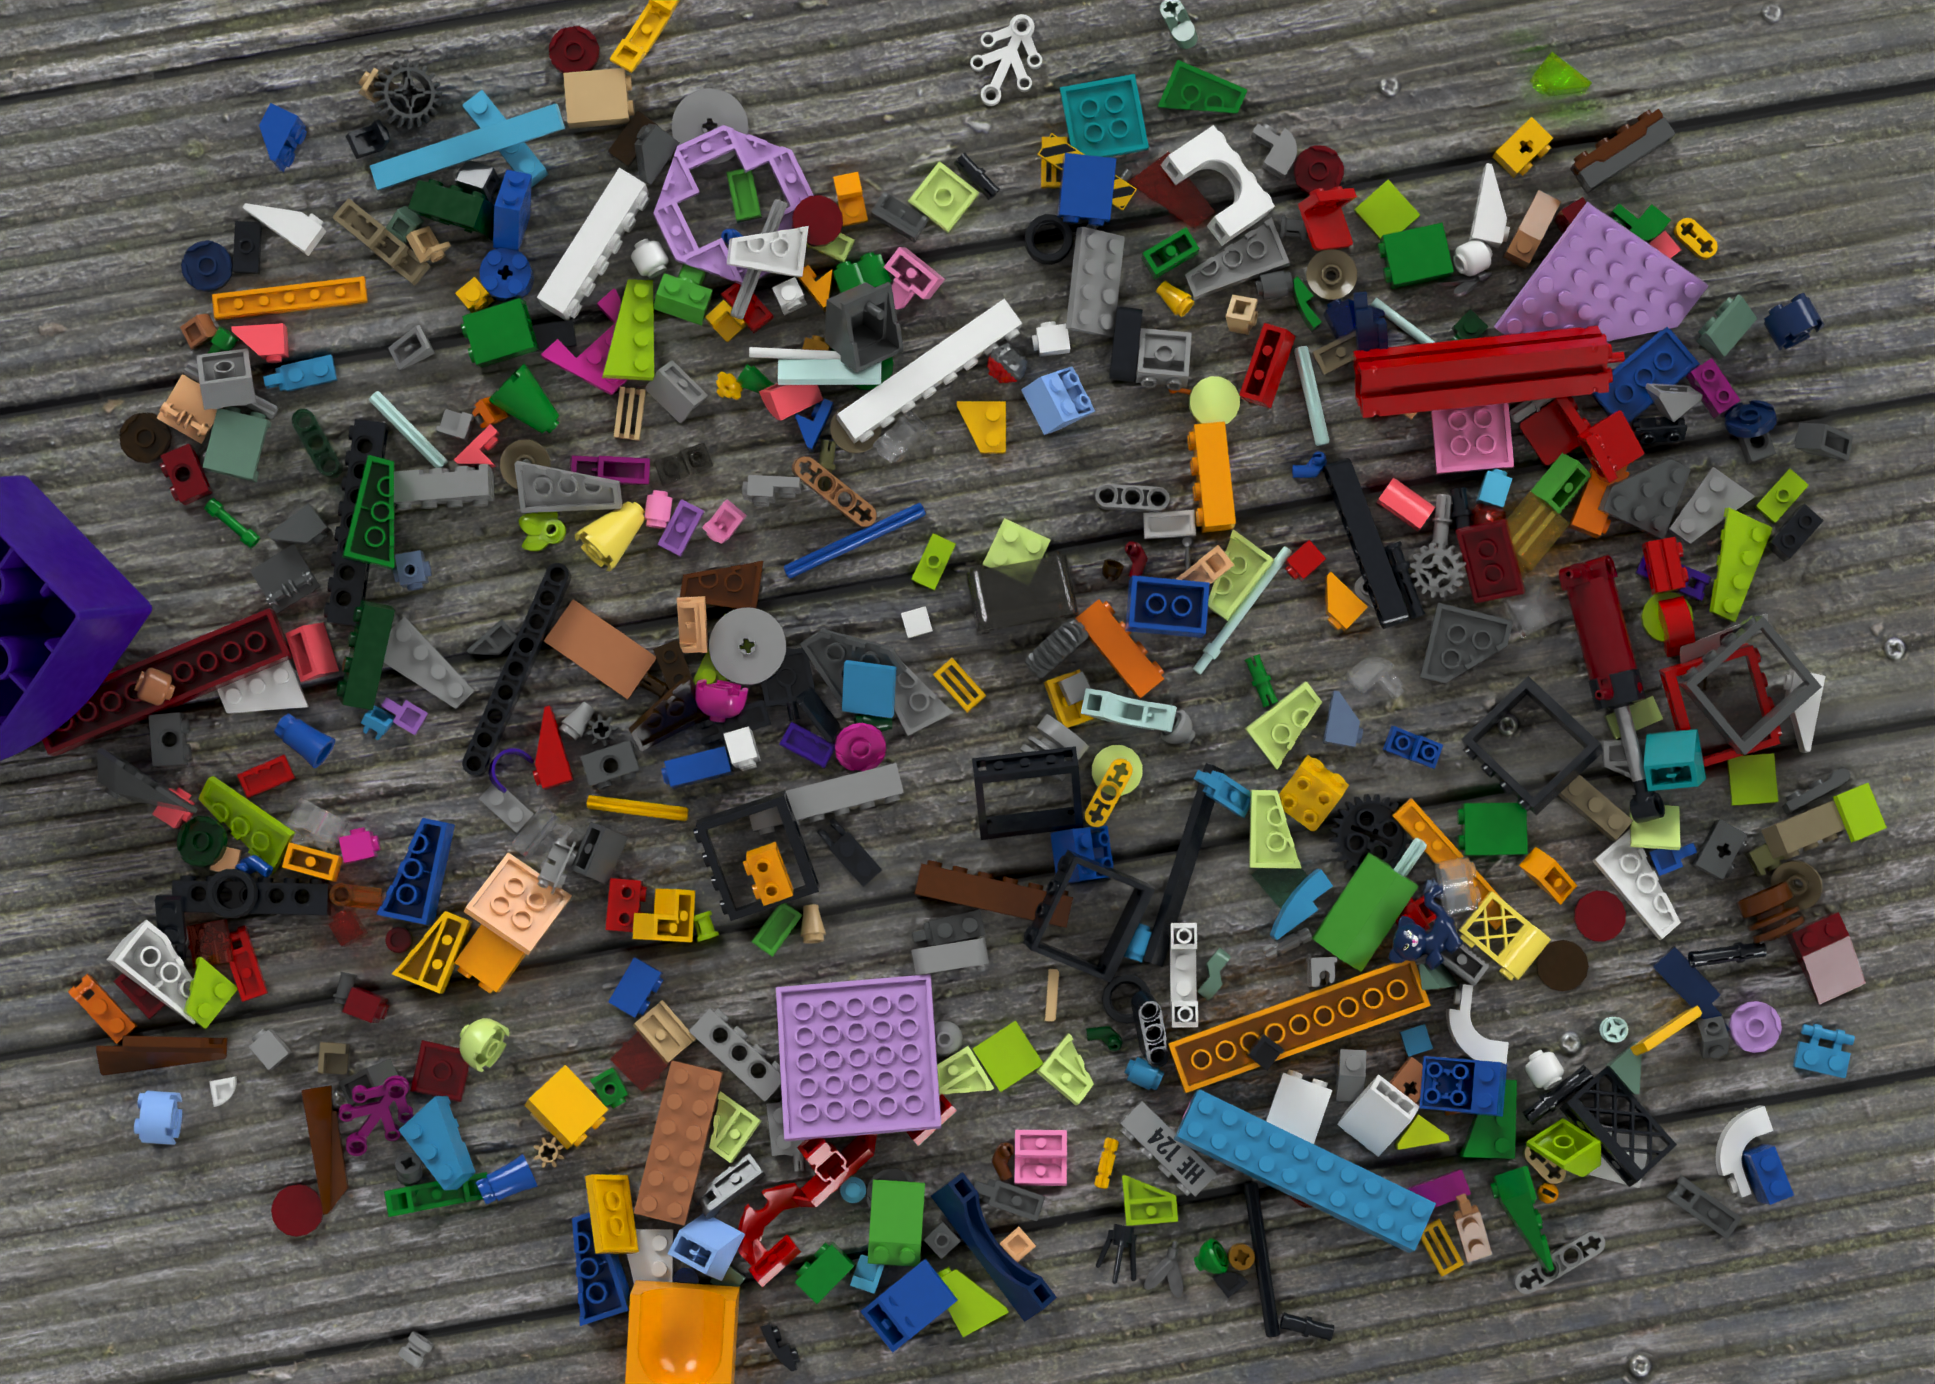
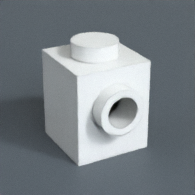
M1052 321L1041 323V327L1036 328V335H1032L1034 351L1039 350V357L1070 353V342L1066 324L1056 325V322Z

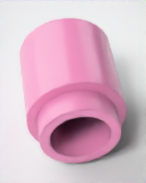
M653 490L652 495H647L644 515L647 527L666 529L667 523L670 521L673 499L668 497V492Z

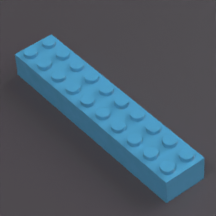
M1200 1089L1195 1092L1174 1137V1140L1408 1253L1416 1250L1436 1205L1435 1202Z

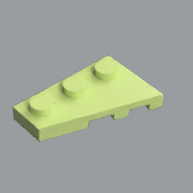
M1234 529L1225 551L1234 563V566L1214 581L1208 599V608L1226 621L1231 618L1274 562L1272 557Z
M1305 681L1245 728L1276 770H1278L1282 760L1288 751L1292 749L1296 739L1302 730L1306 728L1322 704V701L1308 682Z
M1251 790L1250 868H1301L1277 790Z

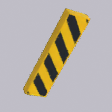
M1051 133L1039 151L1038 156L1062 171L1063 155L1065 153L1085 154ZM1115 175L1112 205L1123 211L1137 188Z

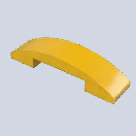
M649 0L626 38L621 40L613 52L610 61L632 73L658 39L680 0Z

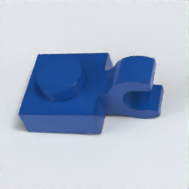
M1690 843L1681 847L1680 850L1655 849L1648 853L1657 875L1661 876L1683 867L1681 859L1697 853L1694 843Z

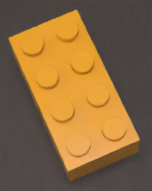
M1225 421L1194 424L1192 431L1187 435L1188 450H1193L1194 454L1190 461L1191 476H1196L1197 482L1193 486L1194 501H1199V508L1195 511L1197 527L1201 526L1202 533L1233 530L1236 519Z

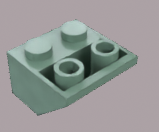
M1739 294L1733 300L1729 297L1715 311L1717 318L1712 316L1698 331L1701 336L1696 342L1719 361L1728 354L1757 320L1753 311Z

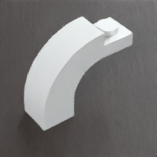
M1460 984L1459 989H1455L1453 1004L1457 1005V1010L1446 1009L1447 1026L1454 1043L1472 1060L1502 1062L1506 1064L1509 1042L1486 1039L1474 1029L1470 1018L1473 985Z
M1765 1106L1753 1107L1734 1117L1722 1131L1717 1143L1716 1167L1718 1175H1730V1178L1727 1179L1729 1188L1738 1197L1752 1194L1742 1167V1153L1745 1146L1753 1138L1773 1131Z

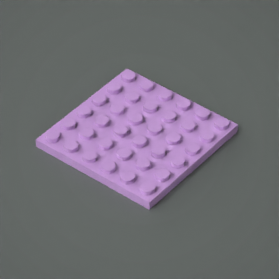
M931 974L776 987L785 1141L942 1128Z

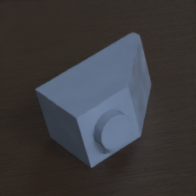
M1333 691L1323 743L1354 748L1356 743H1361L1363 728H1359V719L1341 693Z

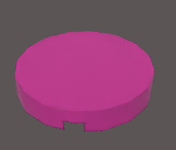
M866 723L852 724L844 728L837 735L835 741L836 758L846 769L854 772L855 770L866 771L876 768L884 760L886 751L885 738L881 731L873 725Z

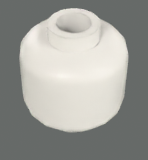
M643 239L634 245L636 249L632 252L631 259L641 276H648L651 279L667 270L666 265L669 259L659 241Z
M1473 239L1456 248L1453 263L1459 273L1470 277L1490 267L1493 253L1487 243Z
M1538 1050L1528 1057L1530 1061L1527 1063L1525 1071L1535 1087L1548 1090L1562 1081L1561 1077L1564 1074V1069L1553 1052L1543 1053L1542 1050Z

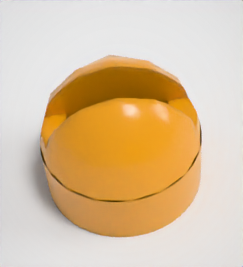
M1546 1182L1538 1187L1537 1196L1543 1203L1551 1204L1557 1200L1559 1191L1554 1184ZM1545 1188L1555 1194L1554 1198L1542 1193L1543 1189Z

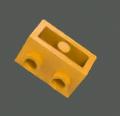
M776 842L746 852V860L743 861L744 868L748 876H753L755 884L752 885L753 892L757 900H762L763 906L793 896V886Z

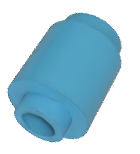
M1139 923L1123 957L1139 962L1143 961L1152 932H1149V926Z
M1138 1056L1135 1061L1129 1060L1124 1071L1128 1075V1081L1147 1090H1150V1088L1157 1090L1164 1075V1071L1160 1070V1067H1152L1146 1060Z

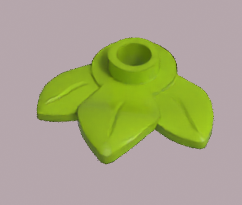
M557 511L527 513L518 520L521 529L528 534L522 544V548L527 551H542L549 544L560 543L565 538L566 527L558 519ZM556 527V531L553 534H549V531Z

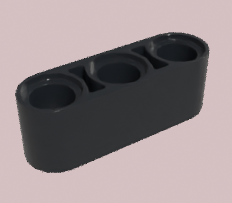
M1117 306L1109 379L1135 382L1143 309Z
M1142 990L1135 993L1131 999L1139 1048L1152 1067H1162L1168 1062L1170 1053L1161 1007L1149 991ZM1146 1004H1149L1147 1008L1142 1009ZM1154 1026L1152 1030L1147 1032L1150 1027ZM1158 1049L1156 1053L1151 1054L1154 1050Z

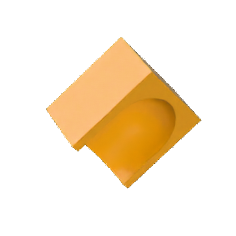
M636 1280L630 1293L625 1384H734L740 1287Z

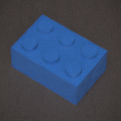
M1132 576L1128 587L1125 631L1202 638L1206 634L1210 583Z

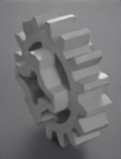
M1431 542L1429 549L1424 545L1420 548L1421 553L1413 555L1417 562L1410 564V567L1415 569V572L1410 574V577H1417L1418 581L1414 586L1422 585V594L1431 591V597L1434 598L1439 592L1443 598L1447 596V590L1453 594L1456 592L1455 586L1460 587L1463 585L1462 580L1459 578L1467 574L1461 571L1466 562L1459 561V558L1462 556L1461 552L1456 555L1453 553L1455 546L1452 545L1446 549L1445 542H1441L1438 547L1435 542ZM1435 553L1432 561H1424L1428 555ZM1436 565H1439V570H1442V573L1439 575L1438 570L1433 568ZM1444 578H1452L1449 584L1442 586Z

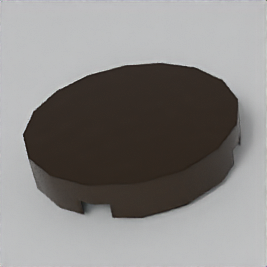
M147 412L132 415L124 422L119 434L121 449L127 457L138 463L149 464L160 460V455L167 453L171 446L172 436L169 426L157 419V415Z
M1558 940L1547 944L1538 955L1536 961L1537 975L1542 983L1552 990L1561 992L1573 990L1581 985L1587 976L1589 967L1587 956L1582 948L1574 942L1567 940Z

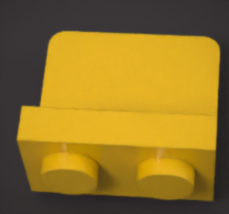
M1307 755L1297 771L1281 790L1279 797L1284 812L1310 831H1316L1342 798L1349 784L1345 782L1341 775L1332 773L1324 767L1320 760Z

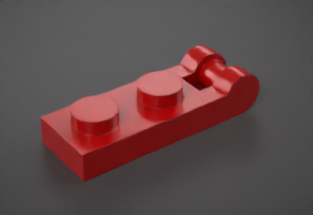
M240 926L237 931L231 933L228 931L229 939L226 938V934L225 939L226 942L230 941L228 944L229 948L227 949L229 964L242 1002L268 994L247 926ZM241 940L243 947L234 949L233 942Z

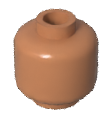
M148 668L145 672H140L134 690L138 691L137 696L140 700L159 706L165 699L170 701L175 686L171 685L172 677L170 674L154 668Z

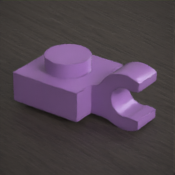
M386 697L381 705L396 715L393 723L413 735L417 734L429 714L407 700L400 706Z

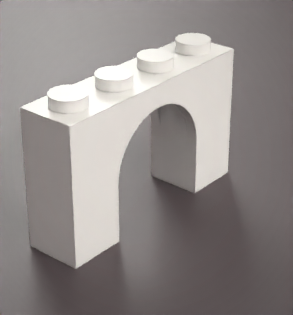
M1214 125L1169 154L1161 164V167L1175 185L1203 169L1218 171L1230 181L1234 190L1233 204L1214 216L1207 225L1221 246L1267 216L1275 207L1270 195L1263 191L1257 183L1255 175L1247 170L1239 154L1231 149L1226 142L1225 136Z

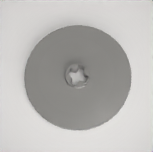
M707 88L689 94L679 103L672 119L673 138L680 142L679 145L707 133V129H703V126L707 125L709 120L712 121L713 125H717V128L725 125L733 128L735 131L748 135V119L744 108L735 97L719 89ZM733 150L703 165L722 164L735 157L736 153Z
M739 608L727 613L716 623L709 639V653L713 665L726 679L737 684L753 685L769 679L781 667L786 654V638L780 624L767 612L756 608ZM746 639L750 643L755 644L751 648L750 653H747L745 649L741 650V646L744 645V640Z

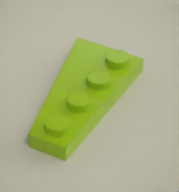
M1728 507L1724 511V517H1726L1724 529L1721 530L1720 540H1722L1720 555L1717 557V578L1714 579L1709 612L1729 622H1736L1773 528Z
M211 776L208 778L198 799L220 823L224 822L231 829V835L237 841L241 840L250 849L248 851L250 855L260 857L273 867L271 875L276 873L295 832L216 777Z

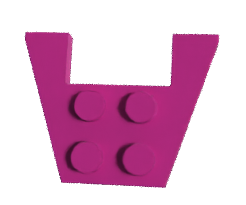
M613 288L597 303L601 311L614 324L577 358L558 339L541 353V357L544 360L556 364L561 369L582 378L583 381L609 395L614 394L620 386L629 380L602 378L621 305V299L617 291Z

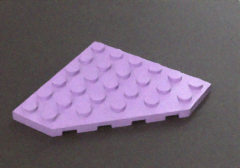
M1587 202L1494 327L1504 335L1578 327L1587 328V326L1598 325L1601 333L1606 335L1607 341L1661 331L1666 327L1669 329L1678 327L1708 288V285Z

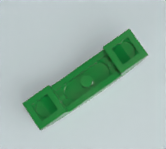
M487 1172L474 1174L457 1190H444L438 1181L384 1191L388 1217L481 1200L483 1198L476 1182L487 1178Z

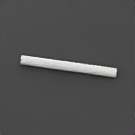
M749 347V357L841 359V355L836 351Z

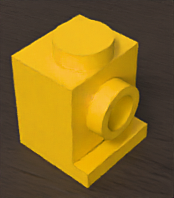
M475 277L455 293L471 313L486 309L494 302L487 290Z

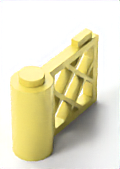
M1493 891L1489 892L1458 930L1462 933L1460 938L1470 948L1476 945L1501 967L1499 972L1510 981L1513 978L1519 980L1551 941L1546 934L1532 925ZM1492 899L1500 905L1501 916L1487 917L1486 906ZM1505 910L1509 912L1511 915L1505 916ZM1482 912L1483 918H1477ZM1516 918L1523 925L1516 933L1507 934L1505 919ZM1501 919L1502 934L1489 935L1487 920ZM1483 921L1485 936L1474 937L1467 929L1473 922ZM1503 937L1504 948L1497 956L1490 950L1489 939ZM1507 937H1512L1509 942L1507 941ZM1485 939V945L1479 940Z

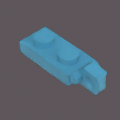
M332 355L282 365L275 368L276 374L263 376L267 389L279 386L280 391L287 392L338 381Z
M1198 770L1194 779L1205 786L1203 792L1237 816L1245 818L1250 808L1251 792L1223 773L1212 771L1209 774L1208 772L1205 773Z

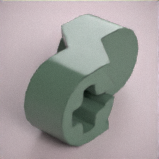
M1164 0L1160 5V12L1175 43L1182 49L1193 47L1197 43L1198 36L1180 0Z
M1221 947L1206 962L1208 978L1197 990L1207 1001L1223 985L1220 970L1231 958Z

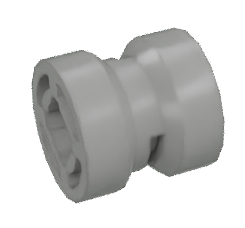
M412 1331L408 1337L409 1342L400 1349L398 1355L411 1365L420 1368L424 1362L423 1357L432 1350L434 1344L422 1335Z

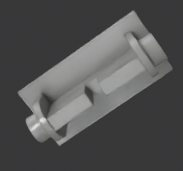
M558 838L553 843L547 859L555 862V865L553 866L545 862L537 878L540 887H553L551 894H554L556 887L561 889L565 882L567 874L563 873L566 865L572 866L578 853L574 851L576 842H573L571 847L567 846L568 842L562 838Z

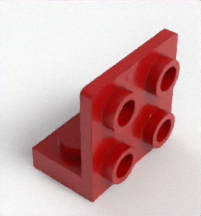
M1620 410L1576 436L1597 476L1601 481L1611 483L1618 478L1615 473L1616 471L1644 455L1641 445L1623 412Z

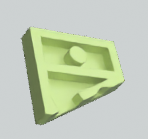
M720 1091L717 1098L719 1100L717 1113L714 1116L713 1122L714 1131L711 1135L709 1148L729 1163H733L762 1120Z

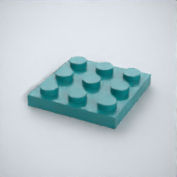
M1135 74L1060 87L1071 146L1085 155L1113 157L1149 150Z

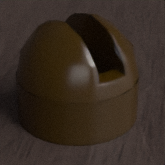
M1106 559L1102 566V575L1105 579H1108L1110 576L1112 577L1111 580L1115 581L1122 574L1124 566L1118 561Z

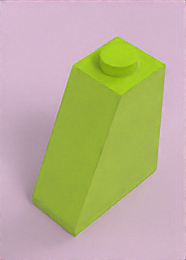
M948 1266L937 1272L958 1299L948 1308V1311L962 1337L969 1335L1009 1312L1005 1304L957 1268L951 1270Z

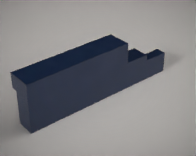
M1366 291L1353 293L1357 351H1369L1370 349L1377 348L1387 349V322L1384 318L1373 319V309L1371 305L1368 306Z
M1675 946L1653 965V968L1692 1008L1695 1006L1700 1008L1702 1012L1700 1017L1702 1019L1722 1016V1013L1712 1004L1721 996L1720 992L1697 968H1691L1688 959ZM1725 1023V1026H1726V1029H1727V1032H1728V1031L1730 1030V1028H1729V1027L1727 1026V1024Z

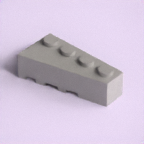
M480 464L479 470H475L474 467L457 466L454 469L455 472H450L446 468L429 469V473H424V470L395 471L394 506H396L397 510L411 509V505H421V508L432 509L437 508V504L447 503V507H462L463 503L473 502V506H487L488 501H495L494 471L488 464Z

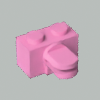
M899 247L884 266L886 270L895 276L894 281L891 283L895 309L905 308L915 294L922 299H930L945 280L905 247Z

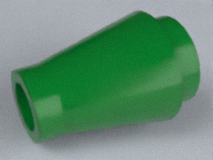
M748 364L745 365L736 382L741 384L740 387L756 393L774 385L754 365L751 367Z

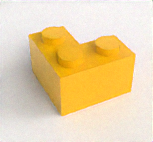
M655 888L654 914L634 913L633 939L692 942L695 890Z

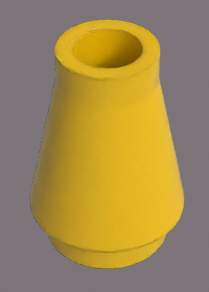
M1167 281L1161 283L1156 290V293L1160 295L1174 315L1178 314L1180 317H1183L1194 305L1190 294L1176 288Z

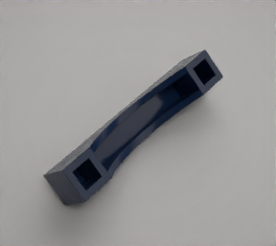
M963 1172L931 1195V1198L1024 1322L1042 1311L1057 1298L1041 1276L1018 1264L996 1241L984 1219L978 1191Z

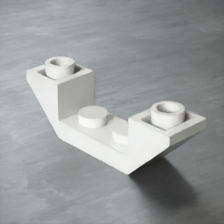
M1171 923L1170 1005L1172 1027H1198L1196 989L1197 923Z

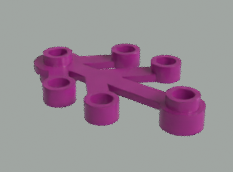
M395 1075L387 1078L383 1085L366 1088L365 1086L358 1085L352 1089V1099L356 1103H364L369 1098L383 1097L378 1102L353 1107L351 1104L340 1106L339 1118L344 1122L369 1115L358 1132L350 1134L346 1139V1150L350 1155L360 1156L367 1151L366 1138L380 1119H382L385 1128V1138L388 1141H396L400 1138V1127L394 1123L389 1106L393 1101L396 1102L398 1120L402 1123H407L413 1117V1108L407 1104L405 1098L409 1091V1082L406 1078Z

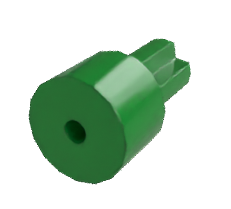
M219 327L211 339L213 345L207 354L233 350L239 338L225 328Z

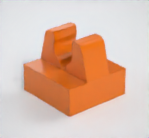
M490 397L479 400L472 412L474 417L479 415L483 417L484 422L480 424L481 428H486L490 424L500 423L509 417L505 411L489 401Z

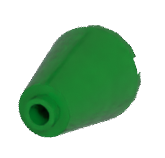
M524 363L489 398L493 405L541 434L545 431L550 434L560 423L556 420L560 415Z

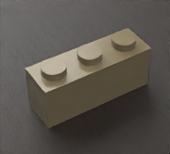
M1581 775L1575 778L1558 795L1611 841H1616L1633 822L1629 816Z
M1832 800L1761 831L1773 859L1784 856V859L1787 860L1799 855L1798 849L1803 848L1804 851H1808L1819 846L1817 841L1821 839L1823 843L1838 838L1837 832L1844 830L1845 826L1835 801Z

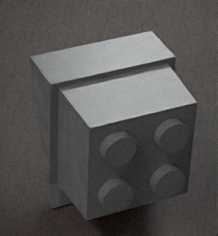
M865 282L827 299L825 343L841 355L842 363L856 373L903 352L900 323L897 322L892 286L889 282L876 288Z

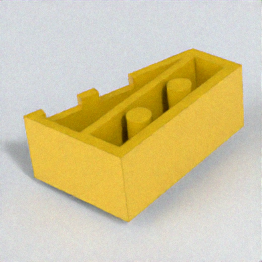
M444 911L400 966L394 970L392 975L444 994L456 965L454 962L461 953L473 921Z

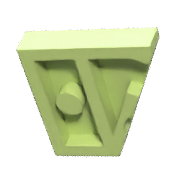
M1068 1033L1037 1073L1074 1105H1078L1094 1083L1084 1068V1061L1081 1055H1078L1074 1047L1072 1035Z
M969 1046L937 1064L939 1095L990 1091L994 1089Z

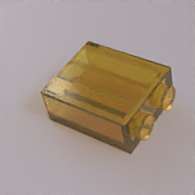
M1531 491L1507 518L1520 572H1531L1570 525L1567 520Z

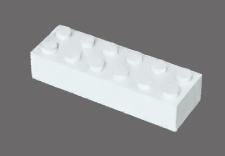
M621 168L617 170L537 296L542 307L565 321L578 315L582 308L580 302L584 296H590L596 285L593 283L598 274L601 276L604 274L609 265V262H607L608 258L612 253L616 254L623 243L620 239L625 232L629 233L636 223L634 217L639 210L643 211L650 201L648 197L649 192L644 182Z

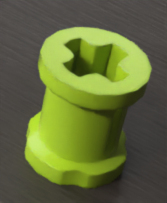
M711 911L694 916V926L698 935L696 938L697 942L719 935L718 931L714 929L710 917L712 915Z

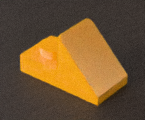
M858 172L834 176L838 204L843 217V227L868 222Z
M807 265L803 269V277L797 278L825 312L826 302L831 294L833 270H830L819 280L815 281L814 279L817 276L810 266Z

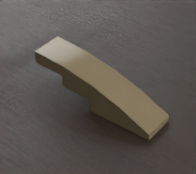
M349 198L333 215L332 218L412 285L415 286L430 269L431 266L427 262L420 263L416 254L407 245Z

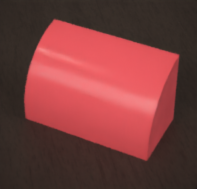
M776 383L759 391L768 411L780 421L823 401L818 385H778Z
M1394 477L1376 501L1377 504L1417 532L1435 509L1434 505Z
M324 622L303 625L285 633L300 682L318 679L339 671Z

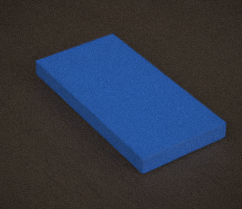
M1666 327L1612 370L1613 381L1609 383V392H1593L1591 396L1608 416L1620 410L1623 412L1628 423H1630L1654 403L1646 390L1647 383L1676 385L1700 363L1672 330Z

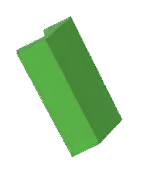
M1368 853L1312 939L1343 962L1362 972L1419 886L1395 871L1388 863Z

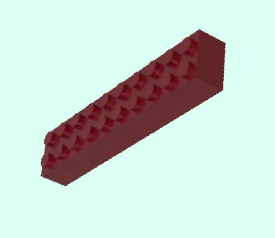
M268 608L108 674L87 703L67 722L42 740L47 754L56 757L148 719L149 715L160 714L233 682L293 659L275 611ZM148 668H154L170 674L172 677L171 685L175 686L170 701L165 699L161 705L157 706L140 700L137 696L138 691L134 690L140 672H145Z

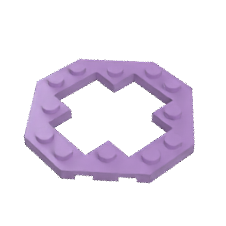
M723 125L677 146L653 216L675 261L742 285L748 268L726 265L728 249L722 238L698 248L682 215L678 203L700 193L689 170L733 150L745 173L769 163L789 205L784 212L777 231L792 229V216L796 206L803 199L814 195L791 149L773 145L766 140L750 134H743ZM762 271L759 278L770 274V272Z

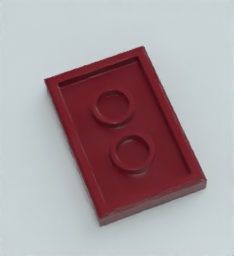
M1507 518L1456 529L1463 562H1466L1465 570L1474 604L1525 593Z

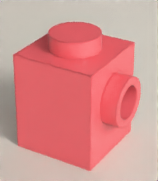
M180 787L177 790L169 788V790L191 805H195V802L190 800L192 795ZM157 806L152 815L171 827L179 829L184 821L187 823L194 813Z

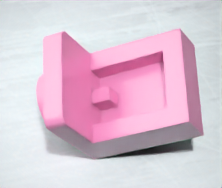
M727 499L702 528L707 532V536L710 539L722 544L733 535L747 515Z

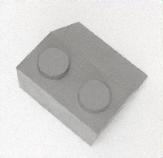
M248 348L196 355L204 410L256 403Z

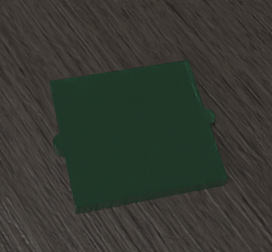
M1259 868L1251 876L1281 909L1291 893L1308 875L1302 868Z

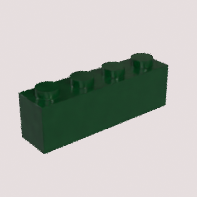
M361 600L360 607H355L353 622H356L354 632L351 631L349 633L347 645L350 647L348 657H344L342 672H345L343 682L339 681L336 693L342 705L373 710L395 614L392 606Z

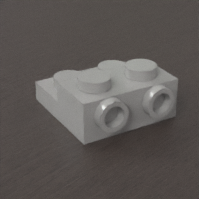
M1141 328L1136 382L1141 383L1146 388H1153L1157 384L1167 385V388L1170 390H1180L1182 387H1187L1192 333Z
M748 475V481H743L742 497H744V500L753 502L754 506L769 507V503H775L776 493H779L780 497L795 498L796 494H801L802 483L800 477Z

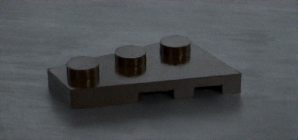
M688 675L684 676L628 728L641 752L710 717L698 708L695 695L696 689Z

